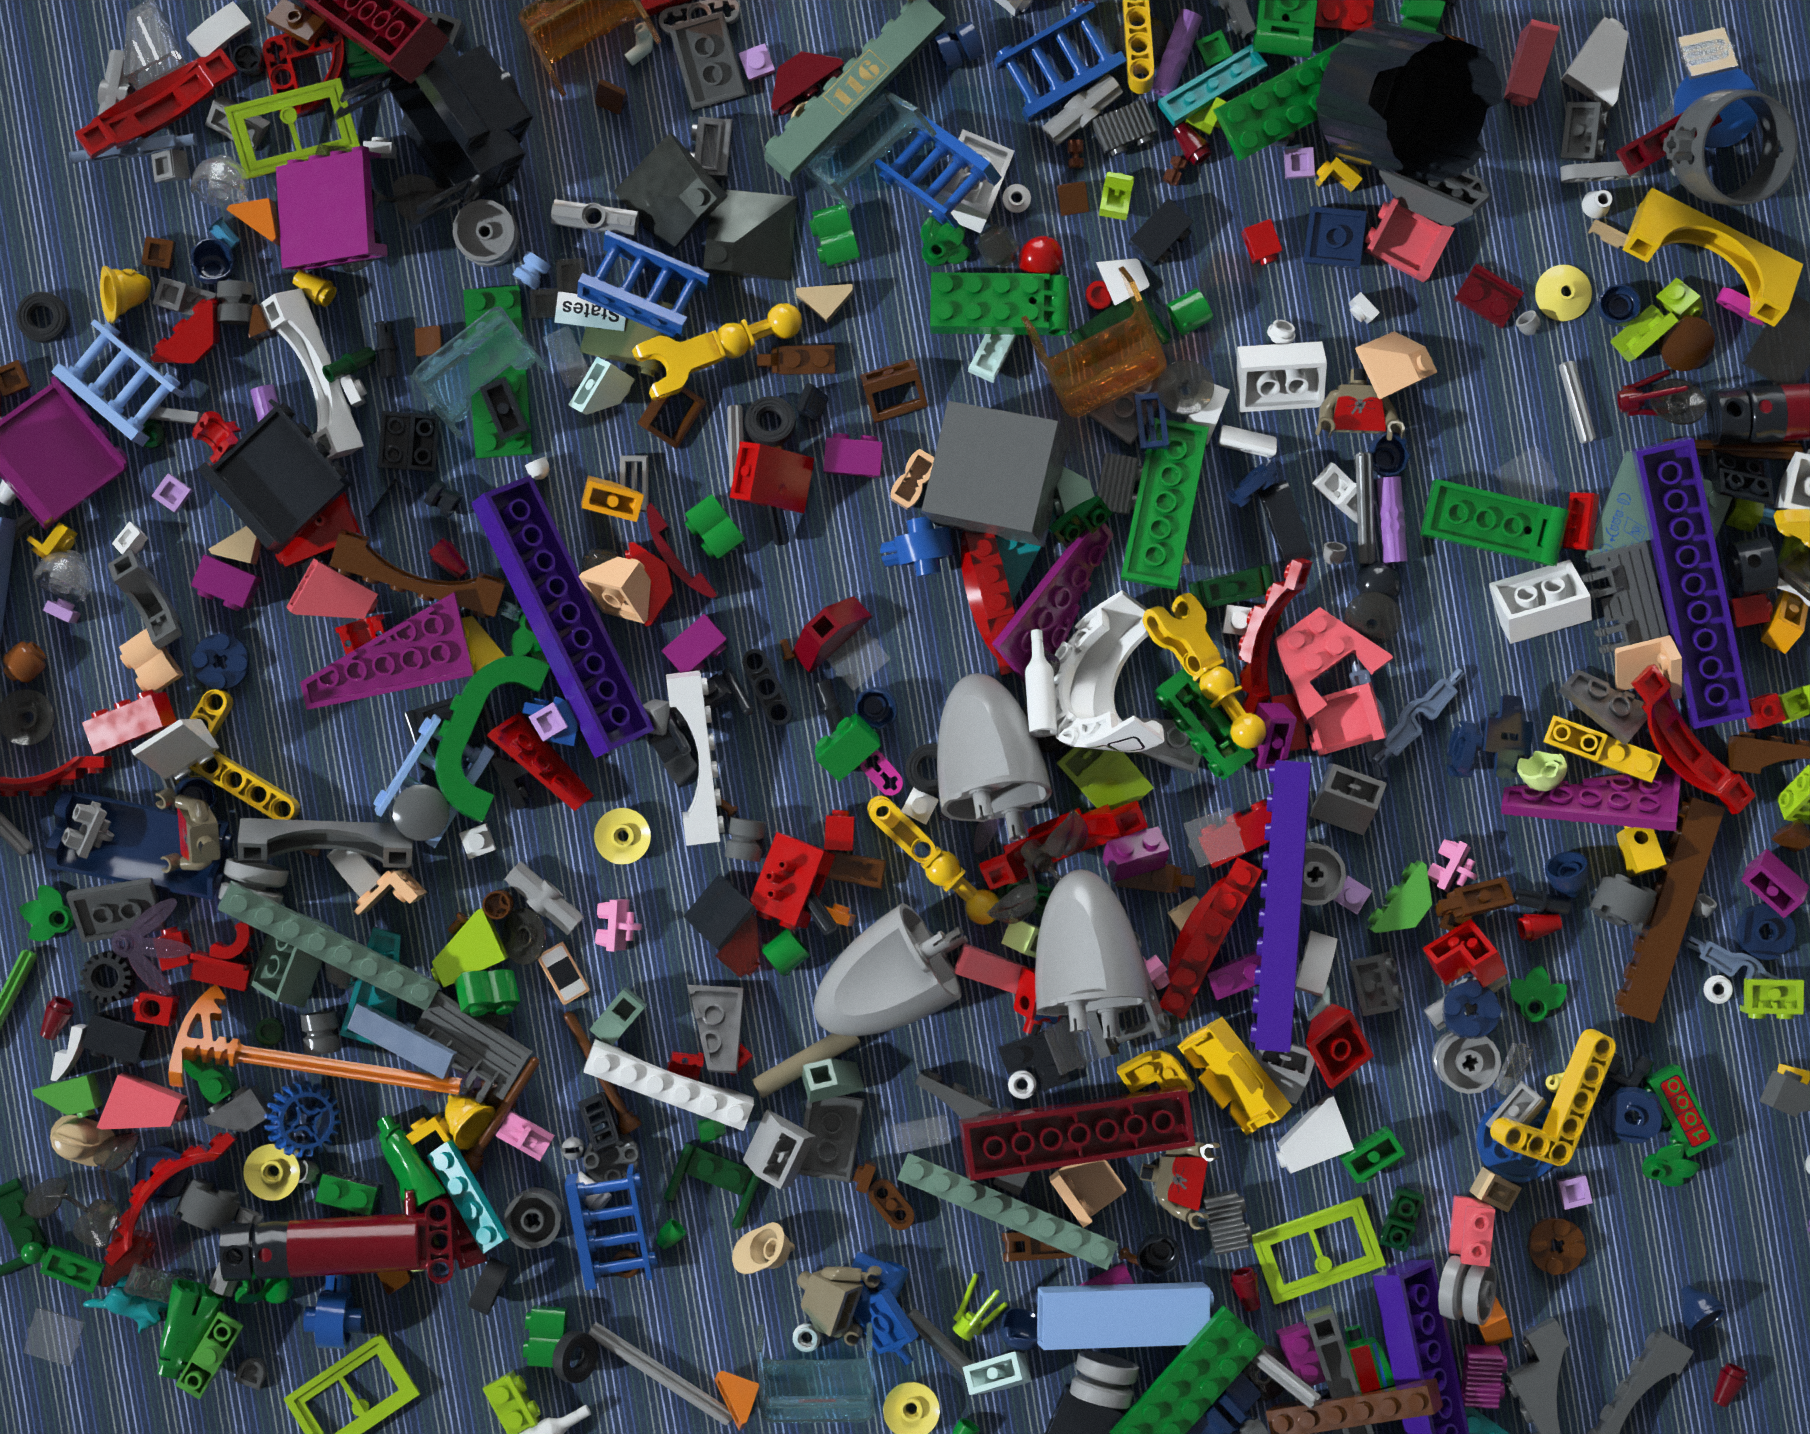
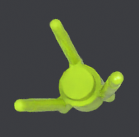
M977 1273L973 1274L960 1308L953 1317L956 1321L953 1330L967 1341H971L975 1335L979 1336L982 1330L1008 1306L1006 1302L1002 1303L981 1322L980 1318L1000 1293L999 1290H995L976 1314L970 1311L964 1314L978 1279Z

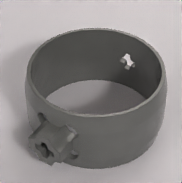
M1722 89L1698 98L1687 107L1679 118L1675 129L1670 130L1669 135L1664 138L1663 150L1666 152L1667 159L1672 160L1674 172L1678 180L1690 193L1714 204L1744 206L1763 201L1781 188L1793 169L1798 141L1793 119L1779 101L1755 90ZM1742 99L1754 110L1760 122L1763 135L1762 153L1755 172L1746 184L1737 191L1725 196L1714 186L1707 173L1704 159L1705 141L1710 126L1717 115L1730 103ZM1779 146L1783 147V152H1779Z

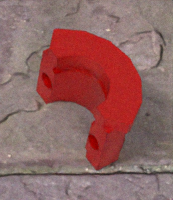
M208 411L203 414L193 428L192 436L195 440L206 442L212 448L214 454L209 459L215 464L238 442L234 433H238L242 429L235 425L236 421L225 422L219 413Z
M383 613L335 628L336 633H339L346 655L378 636L377 631H381L382 634L386 632L382 619H385ZM347 640L351 641V646L346 644Z
M240 921L234 926L237 931L236 941L232 945L224 944L222 941L214 943L209 948V956L223 960L242 954L246 959L248 951L254 952V949L249 945V940L255 933V928Z
M672 1051L670 1062H667V1071L698 1081L701 1067H703L704 1053L698 1052L696 1055ZM683 1058H688L687 1061H682Z

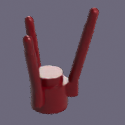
M1667 369L1636 383L1622 386L1623 390L1617 391L1618 407L1621 413L1627 412L1628 417L1634 415L1670 416L1671 412L1668 410L1639 409V407L1644 406V400L1684 392L1688 390V386L1673 387L1643 393L1641 389L1636 390L1669 375L1670 370Z

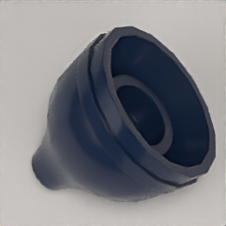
M1572 851L1562 852L1548 860L1545 865V874L1553 888L1567 894L1569 898H1577L1580 895V890L1588 881L1589 863L1581 853Z
M1690 1285L1685 1286L1681 1290L1682 1321L1690 1333L1695 1334L1709 1328L1726 1313L1723 1303L1714 1295L1699 1291Z

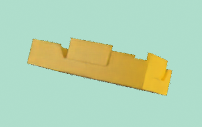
M1223 1017L1192 1032L1177 1046L1194 1069H1206L1197 1079L1218 1106L1224 1109L1231 1101L1229 1114L1246 1135L1255 1132L1258 1128L1270 1122L1274 1123L1280 1120L1292 1107Z

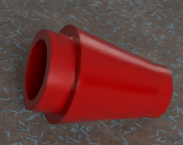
M1558 913L1524 914L1522 918L1517 920V929L1522 940L1532 942L1557 930H1561L1562 921Z

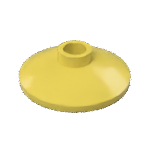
M1558 265L1548 269L1539 278L1535 288V298L1539 309L1547 317L1556 321H1570L1581 316L1586 311L1591 302L1592 288L1589 279L1581 270L1570 265ZM1562 287H1568L1570 289V295L1568 297L1562 295Z
M617 808L607 812L600 818L595 828L594 841L599 853L608 861L615 864H629L637 861L646 853L651 841V832L647 821L640 813L628 808ZM622 830L627 831L629 834L626 841H621L618 837L619 832Z
M266 1144L258 1147L248 1156L244 1165V1180L248 1189L255 1196L269 1201L279 1200L288 1196L296 1188L300 1179V1165L294 1153L288 1156L284 1154V1148L278 1150L275 1148V1144ZM271 1166H276L279 1169L278 1175L270 1173Z
M905 1382L897 1385L889 1392L884 1402L883 1414L886 1424L895 1434H928L938 1422L940 1407L936 1395L929 1387L918 1382ZM913 1403L917 1406V1409L914 1412H909L906 1406Z

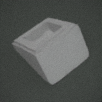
M169 149L151 155L155 183L189 178L186 151Z
M653 699L643 704L654 728V731L650 733L665 735L670 711L669 701Z

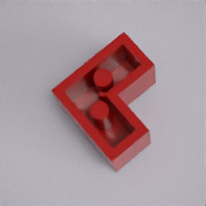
M1472 919L1467 920L1423 948L1433 970L1446 986L1471 971L1483 988L1508 973L1498 951Z

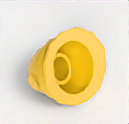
M102 266L100 278L102 308L107 322L114 324L119 315L125 314L127 310L143 303L147 299L151 290V282L146 276L138 274L137 271L132 269L119 270Z
M465 1094L448 1095V1102L445 1107V1119L458 1149L474 1147L496 1113L492 1106H488L484 1102L480 1104L475 1101L474 1097Z

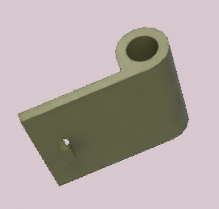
M657 301L656 303L667 309H672L674 306L662 301ZM626 318L624 331L586 326L580 353L631 364L639 368L638 373L654 377L655 372L661 373L662 362L655 359L643 362L637 361L632 350L636 345L656 336H671Z

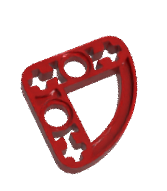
M327 23L328 27L319 38L328 36L327 31L332 30L334 34H338L334 37V42L330 43L327 39L318 40L321 44L320 47H317V41H315L305 51L298 50L296 47L297 39L286 33L268 38L263 44L262 51L273 93L278 94L293 90L294 88H300L293 61L333 51L331 65L323 82L342 78L347 56L343 34ZM277 44L280 48H283V50L279 51V56L283 63L288 62V64H278L277 58L270 53L274 50L273 45ZM281 71H288L291 74V80L286 85H279L276 81L277 74ZM330 97L294 106V109L297 111V118L315 111Z

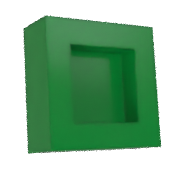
M1222 30L1195 41V46L1206 69L1223 62L1233 55Z

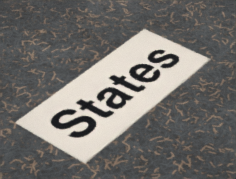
M558 292L555 323L624 331L626 317L577 297V294Z

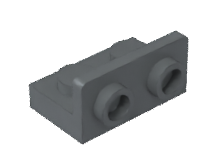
M1567 102L1561 150L1562 160L1601 163L1602 156H1605L1607 151V141L1604 139L1605 128H1609L1610 112L1607 111V108L1601 102Z
M1389 951L1382 952L1379 955L1353 959L1349 962L1363 1016L1395 1011L1403 1005L1404 992L1401 985H1398L1395 975L1397 973L1396 961L1390 956Z

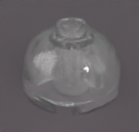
M219 155L205 159L195 168L190 191L192 194L194 191L197 192L200 201L220 208H228L229 203L247 202L249 190L248 175L244 168L230 156Z
M67 550L66 553L58 551L45 556L37 565L32 576L34 582L37 579L41 580L40 587L66 600L70 599V595L79 597L77 602L86 601L93 580L92 571L88 564L82 560L83 556L73 550Z

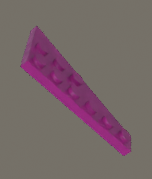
M1105 523L1094 534L1086 529L1063 552L992 643L1025 685L1026 667L1032 658L1031 631L1035 629L1042 630L1044 656L1048 663L1054 667V663L1051 661L1057 648L1060 647L1063 641L1065 642L1081 607L1077 605L1083 591L1088 592L1091 582L1088 580L1094 567L1100 566L1113 537V533Z
M456 592L451 593L302 680L300 685L306 709L473 676L475 674Z
M1671 769V774L1657 775L1656 772L1652 783L1624 774L1583 779V783L1569 785L1568 781H1562L1555 789L1550 791H1538L1530 788L1528 785L1504 787L1501 814L1676 831L1681 776Z

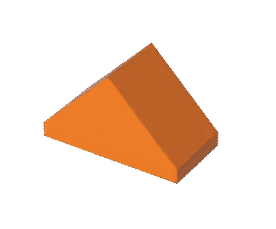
M270 198L228 206L227 211L277 246L280 245V229L276 206Z
M1496 1296L1489 1319L1484 1325H1477L1482 1339L1487 1346H1494L1513 1337L1508 1318Z
M720 1371L715 1377V1382L740 1431L744 1429L748 1421L760 1384L725 1371Z

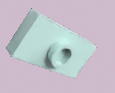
M985 334L968 368V372L994 383L1017 335Z

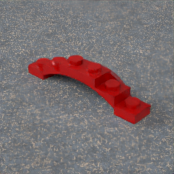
M220 48L206 57H199L171 71L120 100L93 118L90 124L76 131L75 137L91 159L96 158L113 147H116L118 150L139 137L141 139L147 138L190 113V107L213 95L216 87L237 76V69Z
M963 531L961 538V566L971 612L984 642L997 659L1000 675L1012 673L1014 670L992 645L1015 615L995 535Z
M1304 558L1293 559L1287 565L1284 572L1286 581L1274 582L1268 588L1265 596L1267 604L1255 605L1247 616V624L1249 625L1246 634L1241 637L1238 644V650H1240L1238 659L1247 662V665L1243 667L1240 673V681H1242L1241 690L1249 693L1242 703V708L1246 713L1255 714L1257 704L1267 703L1269 700L1270 690L1267 661L1271 638L1285 607L1294 596L1305 589L1312 561Z
M1655 664L1647 666L1631 684L1645 701L1641 707L1647 714L1650 735L1658 752L1665 762L1687 782L1708 792V794L1718 796L1731 814L1740 813L1756 796L1740 774L1731 772L1700 743L1682 719L1669 692L1671 684Z
M75 756L64 765L52 771L32 777L11 778L0 776V796H18V791H29V796H46V791L56 790V781L57 785H74V779H84V768L85 773H103V768L112 767V756Z
M1137 800L1113 810L1107 804L1085 814H1082L1080 808L1027 829L1028 837L1003 846L1004 854L984 861L979 866L991 891L1006 884H1014L1037 870L1063 858L1106 844L1107 841L1131 835L1147 828L1148 825Z
M1237 857L1229 874L1214 884L1195 906L1175 943L1168 968L1170 983L1159 1003L1161 1008L1181 1019L1185 1018L1219 949L1248 897L1251 895L1264 871L1263 869Z
M231 1131L225 1134L219 1132L209 1142V1145L212 1147L210 1150L203 1144L198 1145L196 1148L191 1145L180 1156L181 1159L176 1160L172 1157L166 1161L162 1158L151 1169L154 1173L147 1182L142 1179L131 1190L134 1194L129 1199L132 1203L131 1208L119 1218L122 1224L116 1229L124 1238L117 1237L106 1248L109 1253L104 1259L111 1266H114L137 1244L132 1239L137 1222L152 1196L168 1179L189 1166L219 1160L238 1138Z

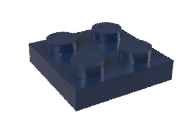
M1310 206L1303 263L1360 269L1367 211Z

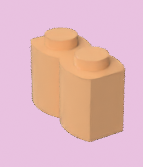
M921 449L912 454L907 462L905 474L900 476L892 487L891 501L906 510L915 506L920 499L922 486L929 482L934 461L933 456Z
M147 629L119 647L122 652L120 655L122 662L128 669L133 668L138 676L136 682L144 692L153 689L154 693H159L184 675L165 646L158 650L152 644Z

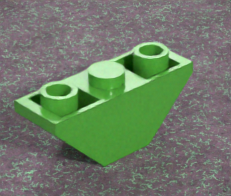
M1417 860L1415 863L1410 862L1401 874L1404 877L1398 886L1393 885L1385 895L1386 903L1381 909L1377 907L1368 919L1370 924L1367 927L1370 931L1381 933L1414 928L1418 925L1432 906L1427 865Z
M219 1311L175 1386L200 1400L229 1357L244 1325Z

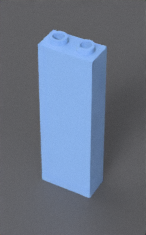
M1203 1282L1038 1287L1037 1344L1043 1350L1188 1345L1211 1319L1210 1307H1213L1214 1304L1213 1292Z

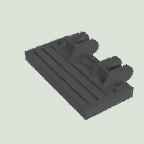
M1646 541L1588 555L1592 568L1604 565L1605 569L1581 575L1582 582L1588 583L1607 577L1609 586L1591 589L1588 592L1591 599L1601 597L1599 600L1605 622L1618 620L1616 624L1594 630L1595 636L1604 637L1621 631L1623 639L1602 644V646L1598 647L1601 654L1612 652L1615 661V652L1613 651L1616 648L1669 636Z
M440 991L436 992L427 1011L424 1010L414 1030L457 1052L452 1068L466 1076L471 1068L474 1067L462 1086L461 1091L467 1094L473 1088L478 1076L485 1080V1084L475 1099L480 1104L484 1101L495 1082L499 1084L493 1094L503 1100L533 1052L479 1016L474 1017L471 1014L461 1013L459 1003Z

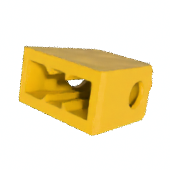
M1624 826V829L1616 834L1628 878L1655 871L1666 865L1654 829ZM1634 836L1639 838L1640 844L1635 841Z

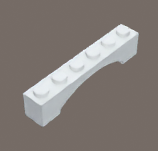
M302 288L273 294L260 305L270 330L275 329L290 344L301 360L310 379L316 399L318 415L317 432L312 435L314 442L320 441L330 451L331 454L328 456L330 460L350 455L364 445L361 440V434L352 417L350 406L347 404L342 392L339 379L330 383L323 375V366L331 364V361L320 336V330L311 313L309 302L305 298Z
M700 670L666 674L670 707H676L687 721L698 751L699 775L695 796L689 810L682 812L686 846L720 842L719 833H724L725 831L723 816H717L716 806L721 805L720 789H714L713 778H718L717 762L711 761L710 751L715 750L713 733L708 734L706 724L712 722L710 705L704 706L703 695H709L707 678H701Z
M596 1039L584 1067V1073L742 1131L745 1129L754 1105V1098L729 1088L725 1089L672 1073L622 1051L621 1048Z

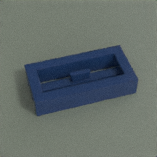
M1163 392L1135 395L1140 451L1144 452L1146 449L1154 451L1158 450V448L1169 449ZM1152 400H1157L1162 435V440L1157 441ZM1142 401H1146L1151 442H1146Z

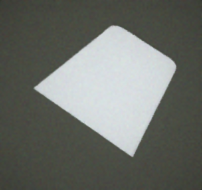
M1136 258L1096 262L1114 305L1149 287V282L1141 263Z

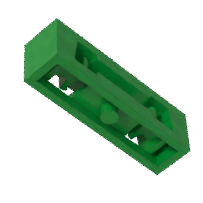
M1184 668L1154 691L1158 705L1163 710L1170 712L1174 717V725L1180 732H1185L1192 740L1190 742L1192 748L1199 755L1203 754L1209 762L1208 767L1216 777H1221L1224 781L1255 757L1251 749L1242 748L1233 741L1230 734L1231 724L1218 707H1210L1213 701L1202 694L1199 683L1197 681L1194 682L1193 677ZM1190 700H1193V708L1210 727L1219 741L1222 739L1225 741L1218 748L1214 746L1216 742L1188 707L1184 708Z

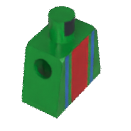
M1361 1325L1345 1328L1344 1331L1348 1344L1344 1345L1360 1394L1395 1385L1392 1370L1376 1338L1369 1337L1364 1339Z

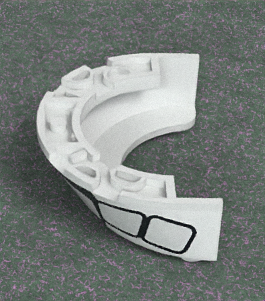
M1123 590L1086 614L1074 626L1078 630L1067 643L1064 641L1061 643L1052 659L1055 663L1053 668L1057 733L1055 737L1067 745L1120 752H1139L1156 747L1164 742V731L1160 723L1154 720L1144 723L1135 716L1122 721L1115 709L1114 692L1120 671L1134 649L1149 636L1143 624V616L1148 609Z

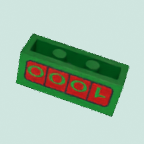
M1671 1063L1643 1078L1646 1084L1643 1089L1655 1093L1660 1099V1104L1664 1111L1662 1126L1664 1128L1668 1127L1672 1135L1669 1138L1671 1145L1684 1144L1683 1155L1690 1157L1718 1143L1680 1066Z

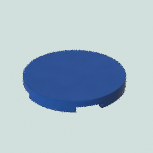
M1734 66L1693 76L1690 73L1681 81L1673 99L1674 114L1676 117L1684 112L1695 100L1711 92L1722 89H1747L1755 91L1757 89L1748 75ZM1742 99L1727 105L1719 113L1723 121L1709 129L1705 148H1725L1745 138L1751 132L1758 119L1754 110Z
M1503 1099L1492 1105L1482 1116L1476 1132L1477 1150L1483 1163L1493 1173L1511 1182H1529L1546 1173L1554 1165L1512 1151L1491 1137L1490 1128L1486 1125V1122L1506 1100ZM1544 1106L1529 1126L1542 1130L1549 1109Z

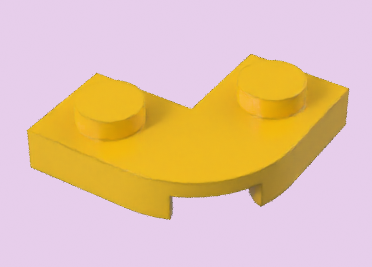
M1152 1050L1144 1052L1117 1067V1073L1131 1093L1155 1081L1160 1088L1181 1085L1188 1089V1093L1195 1090V1084L1181 1063L1173 1055L1164 1051Z

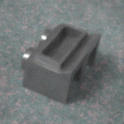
M699 117L698 124L692 125L691 141H696L695 152H690V154L713 179L728 181L729 174L727 169L728 160L731 155L730 140L731 130L734 128L733 120Z

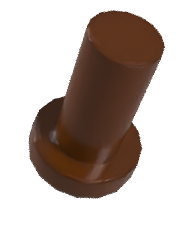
M788 639L780 640L779 642L784 653L783 661L787 662L795 659L796 655L795 653L792 654Z
M722 798L721 805H718L728 813L727 816L729 818L733 817L739 809L736 805L733 807Z
M461 912L456 914L457 919L448 928V931L453 935L463 923L465 924L469 920Z
M1123 1247L1118 1258L1121 1261L1125 1259L1139 1266L1137 1256L1128 1252L1129 1248Z

